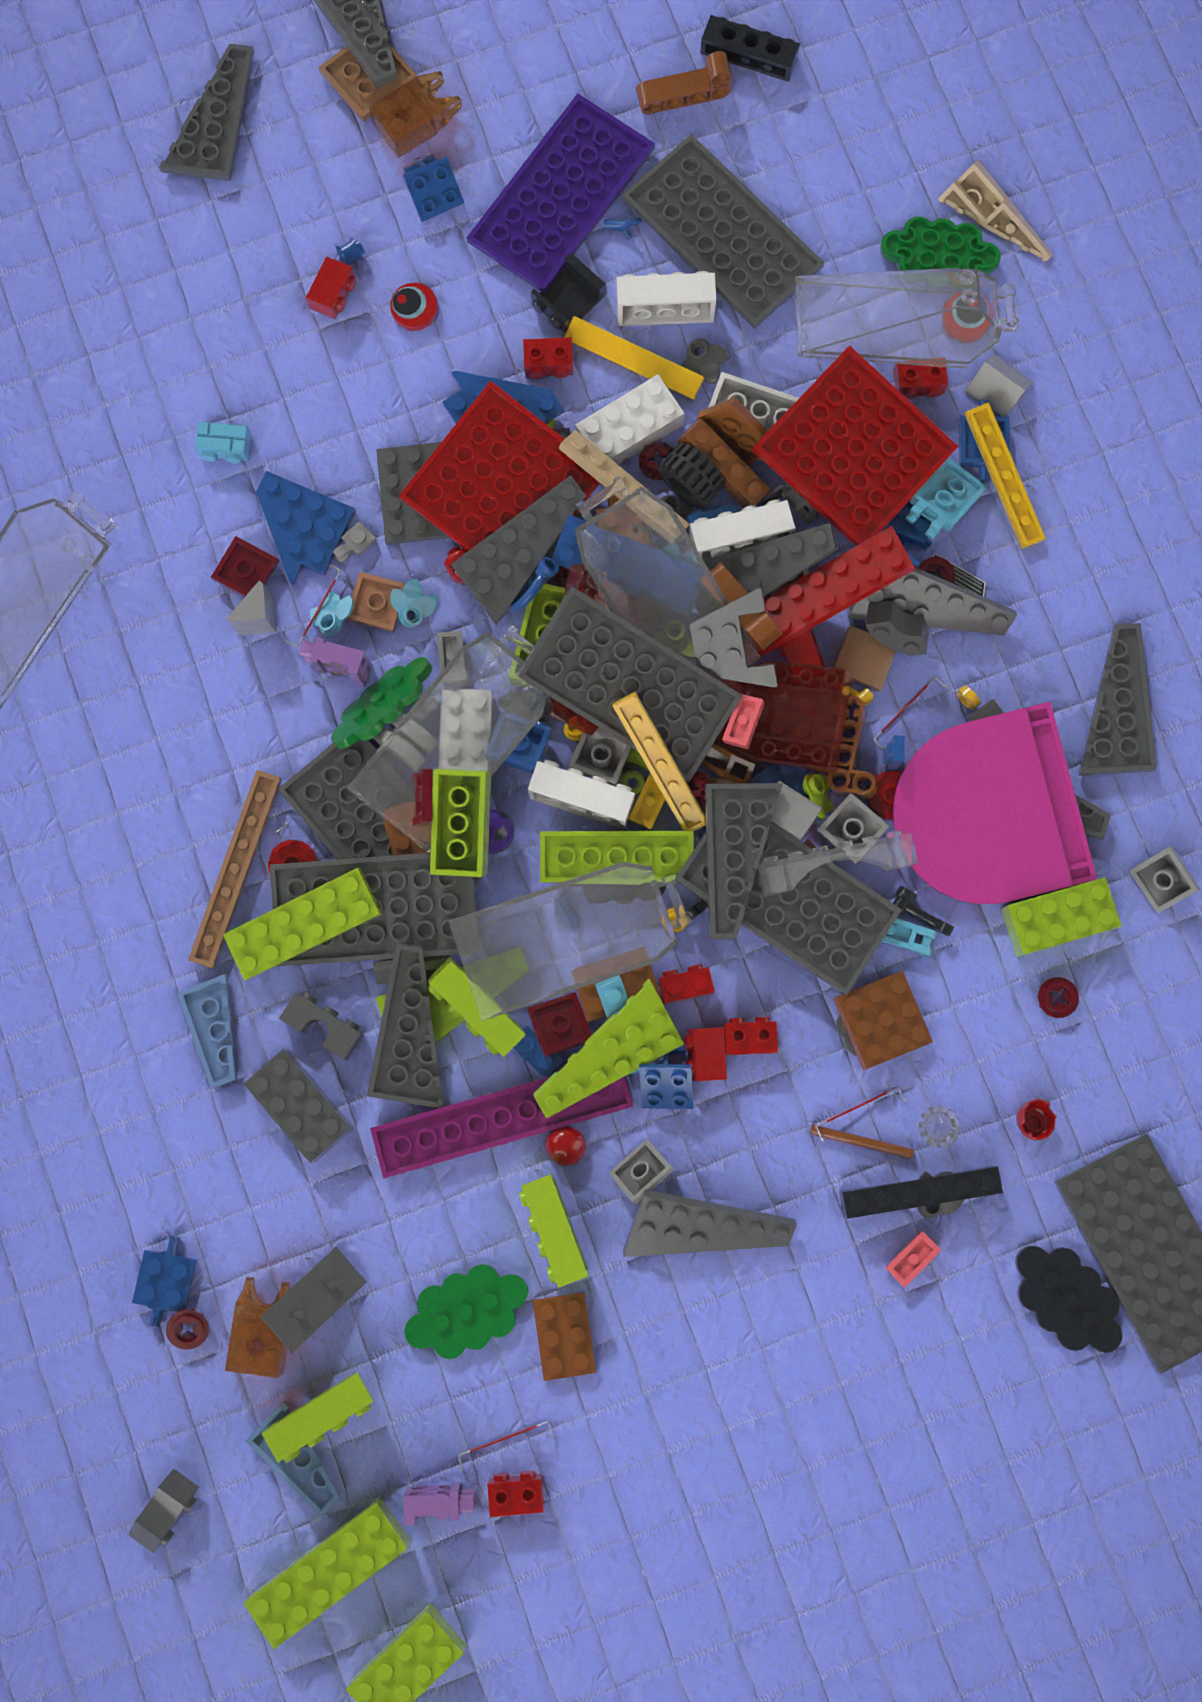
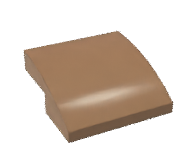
M849 626L831 672L850 682L857 681L876 692L881 691L896 651L879 643L869 632Z

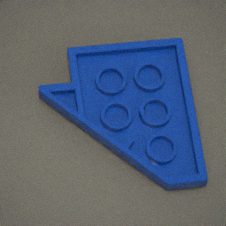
M453 371L451 373L461 390L442 401L443 407L456 424L487 384L492 381L545 424L564 413V408L551 389L460 371Z
M266 471L256 494L290 583L295 584L302 567L325 576L329 564H331L335 556L333 551L340 545L341 537L346 533L356 512L355 508Z

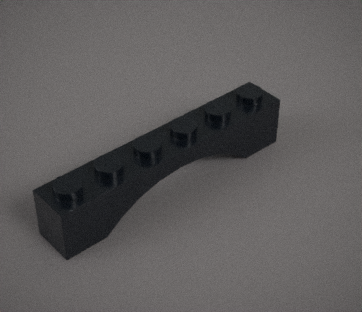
M988 1166L904 1182L839 1191L843 1217L849 1219L1003 1193L998 1166Z

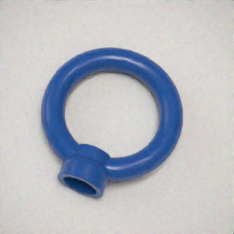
M544 557L539 562L538 567L511 604L512 612L518 613L526 608L538 594L544 583L558 573L559 567L554 560Z

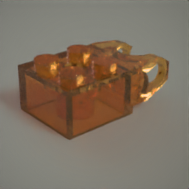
M441 71L417 76L369 106L372 123L397 158L437 135V131L446 126L461 109L462 101L459 96L434 97L444 83Z
M246 1277L243 1291L235 1303L225 1371L278 1378L284 1373L287 1348L260 1317L290 1290V1282H282L280 1291L273 1303L266 1304L261 1302L256 1295L255 1277ZM260 1340L259 1344H263V1348L259 1351L254 1347V1342Z

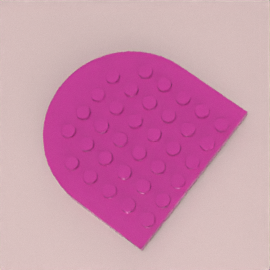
M1051 702L951 727L926 742L905 766L896 786L893 799L892 814L895 836L909 866L926 884L936 891L953 899L968 903L998 904L1097 880Z

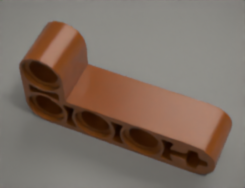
M716 51L708 55L705 60V68L639 83L636 86V93L641 112L643 114H654L726 97L731 91L732 81L726 53Z
M721 562L702 578V581L724 606L748 594ZM765 611L740 615L741 626L763 651L783 634Z
M855 695L846 697L841 704L828 772V784L836 795L847 797L852 793L858 799H871L878 791V785L874 776L871 773L856 770L866 720V708L862 699ZM854 706H857L858 709L854 710L853 721L849 710H853ZM853 729L856 731L855 735L851 738L843 737L846 730ZM842 754H851L849 761L845 763L839 762V757ZM844 777L847 779L844 786H834L837 778ZM863 781H870L872 785L868 790L862 791L859 789Z

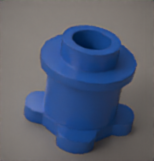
M351 237L350 241L342 246H339L338 243L334 244L344 264L349 265L359 259L361 261L364 260L362 255L365 253V250L359 240L354 241Z

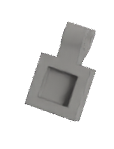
M358 521L341 537L342 542L345 544L338 546L333 551L334 557L341 564L353 553L360 557L377 542L376 538Z

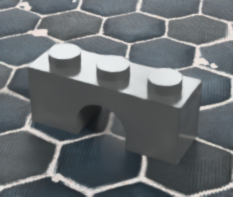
M296 992L279 1019L301 1033H306L312 1023L323 1021L328 1028V1036L322 1046L343 1060L348 1061L364 1035L358 1031L361 1026L350 1019L344 1022L337 1018L339 1012L327 1005L324 1009L316 1004L318 999L309 993L304 992L301 995Z

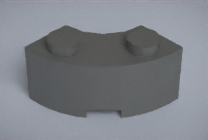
M893 600L868 604L866 627L874 639L887 648L909 656L927 654L929 632L923 615L905 613L896 606Z
M173 1468L157 1488L142 1513L135 1520L128 1535L152 1553H155L160 1545L165 1547L175 1534L172 1528L183 1512L188 1514L195 1505L197 1499L194 1495L199 1486Z

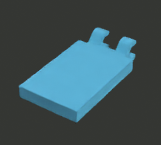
M948 458L911 498L910 503L914 506L905 517V520L913 525L923 515L932 522L925 535L933 540L942 528L949 532L984 494L988 487L952 459Z

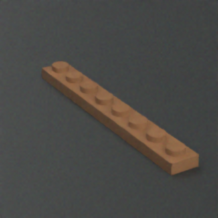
M256 770L188 961L212 969L215 968L225 940L223 934L228 932L278 788L280 787L281 777Z

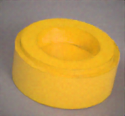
M965 685L956 692L959 701L970 710H974L981 704L976 693Z

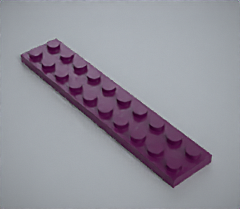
M625 1076L547 1119L533 1094L550 1077L372 1127L370 1130L383 1179L634 1107Z

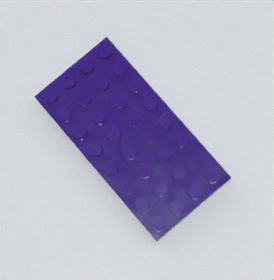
M577 93L466 237L467 243L545 294L564 269L565 258L570 253L575 254L655 149V143Z

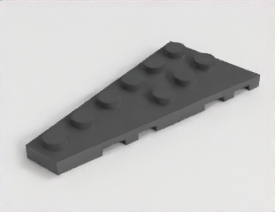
M396 942L367 1096L442 1108L444 1106L423 950L419 946Z

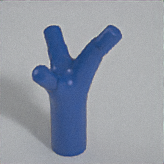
M633 218L625 221L604 219L603 229L620 231L628 239H631L632 236L627 228L642 223V220H634Z

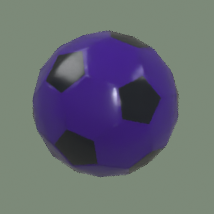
M490 809L488 854H498L505 851L513 842L515 828L511 818L506 813Z

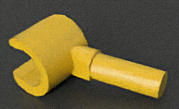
M842 682L838 686L839 689L848 694L861 698L864 706L873 700V693L867 688H864L859 693Z

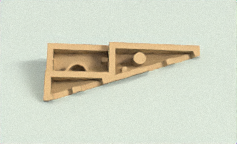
M979 160L938 198L939 202L946 203L956 209L958 213L972 218L977 224L996 235L1019 245L1022 250L1031 252L1041 258L1043 262H1046L1053 255Z

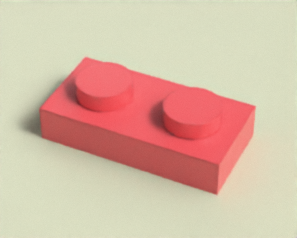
M741 694L742 698L732 712L722 740L726 744L748 749L765 702L763 699Z
M921 1230L887 1264L885 1269L905 1288L933 1260L941 1249Z

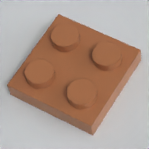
M359 572L352 594L353 609L346 620L394 633L398 622V612L391 605L390 595L392 589L403 591L405 584Z

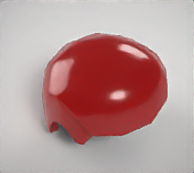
M1038 1098L1024 1103L1018 1110L1016 1116L1017 1125L1026 1138L1039 1141L1048 1138L1055 1130L1057 1116L1051 1110L1050 1102Z
M565 1126L551 1130L546 1136L544 1146L548 1157L552 1161L562 1166L577 1164L584 1157L586 1141L578 1130Z

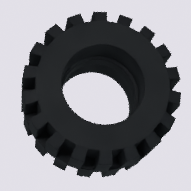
M679 443L658 467L666 485L680 499L696 508L704 509L725 485L724 479L716 465L700 450L685 443Z

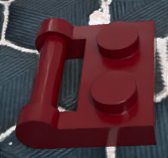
M422 769L419 773L413 774L412 780L415 788L412 826L417 827L428 826L432 822L433 769Z

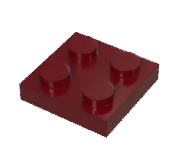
M235 536L211 575V579L246 597L258 581L262 582L264 586L266 585L280 561L275 556Z
M576 992L527 1008L528 1016L544 1058L583 1045L592 1036Z

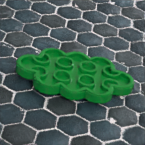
M921 216L913 217L905 223L903 231L892 230L886 233L880 244L882 256L888 261L898 263L899 273L904 279L911 282L925 279L926 282L933 286H942L949 282L955 287L967 288L975 282L978 274L994 272L1001 259L1000 251L994 244L982 241V233L977 226L971 223H961L956 226L951 220L946 218H939L931 222Z
M417 658L405 667L395 666L388 670L379 682L366 688L360 699L352 702L341 715L342 723L334 730L331 736L333 744L339 749H344L353 745L357 740H370L382 731L385 724L396 720L402 714L404 707L415 702L422 694V683L432 672V665L427 658Z
M488 1264L474 1266L467 1275L453 1273L444 1280L442 1286H428L420 1293L417 1301L419 1313L411 1317L406 1323L404 1330L405 1339L414 1348L424 1349L433 1346L436 1353L445 1359L457 1358L464 1352L465 1348L472 1350L482 1349L487 1345L491 1336L500 1338L512 1331L516 1321L514 1309L525 1302L528 1295L527 1283L516 1274H507L500 1277L496 1269Z

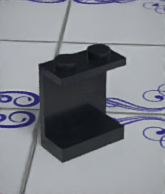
M570 253L565 258V269L558 275L545 294L543 292L539 293L535 289L531 291V304L539 314L544 313L549 318V322L555 329H561L566 333L574 316L582 319L606 296V283L573 253Z

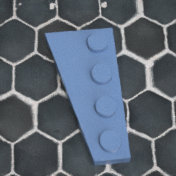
M224 974L177 992L211 1089L237 1080L227 975Z
M284 1400L251 1434L246 1442L322 1517L340 1498V1494L314 1449L310 1448L307 1444L300 1448V1455L290 1462L285 1463L284 1459L277 1462L262 1436L264 1429L291 1413L289 1406Z

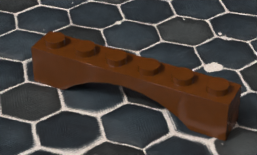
M715 740L701 764L732 782L748 784L759 757Z

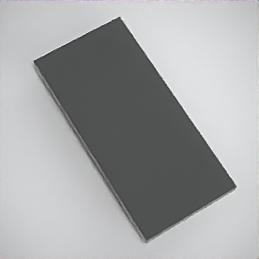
M334 1247L260 1318L289 1352L293 1353L366 1283V1280L341 1251Z

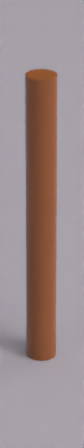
M812 1124L810 1134L819 1136L816 1125ZM822 1126L817 1127L823 1138L912 1159L914 1149Z

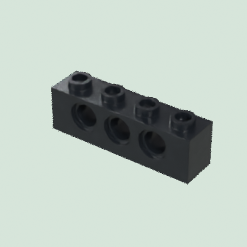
M710 15L701 39L700 54L708 56L713 52L723 51L726 53L728 63L789 82L798 59L800 43L790 38L773 35L768 31L751 28L746 24L729 21L724 17Z

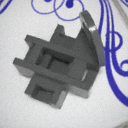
M788 483L780 484L762 500L764 505H766V503L772 500H779L781 497H784L807 525L817 518V510Z

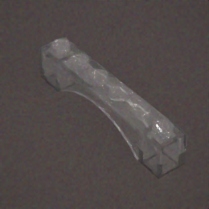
M902 830L888 833V838L878 839V836L875 835L863 838V843L853 845L852 840L837 844L838 848L829 850L828 846L814 848L813 853L804 855L803 851L789 853L786 859L779 860L778 856L764 858L763 863L757 869L763 897L789 892L811 870L835 861H862L876 865L886 871L914 866L918 863L912 834H903Z

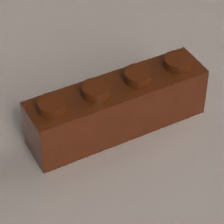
M702 419L692 423L677 440L680 444L685 443L697 448L716 465L725 482L723 489L742 508L756 506L770 491V488Z

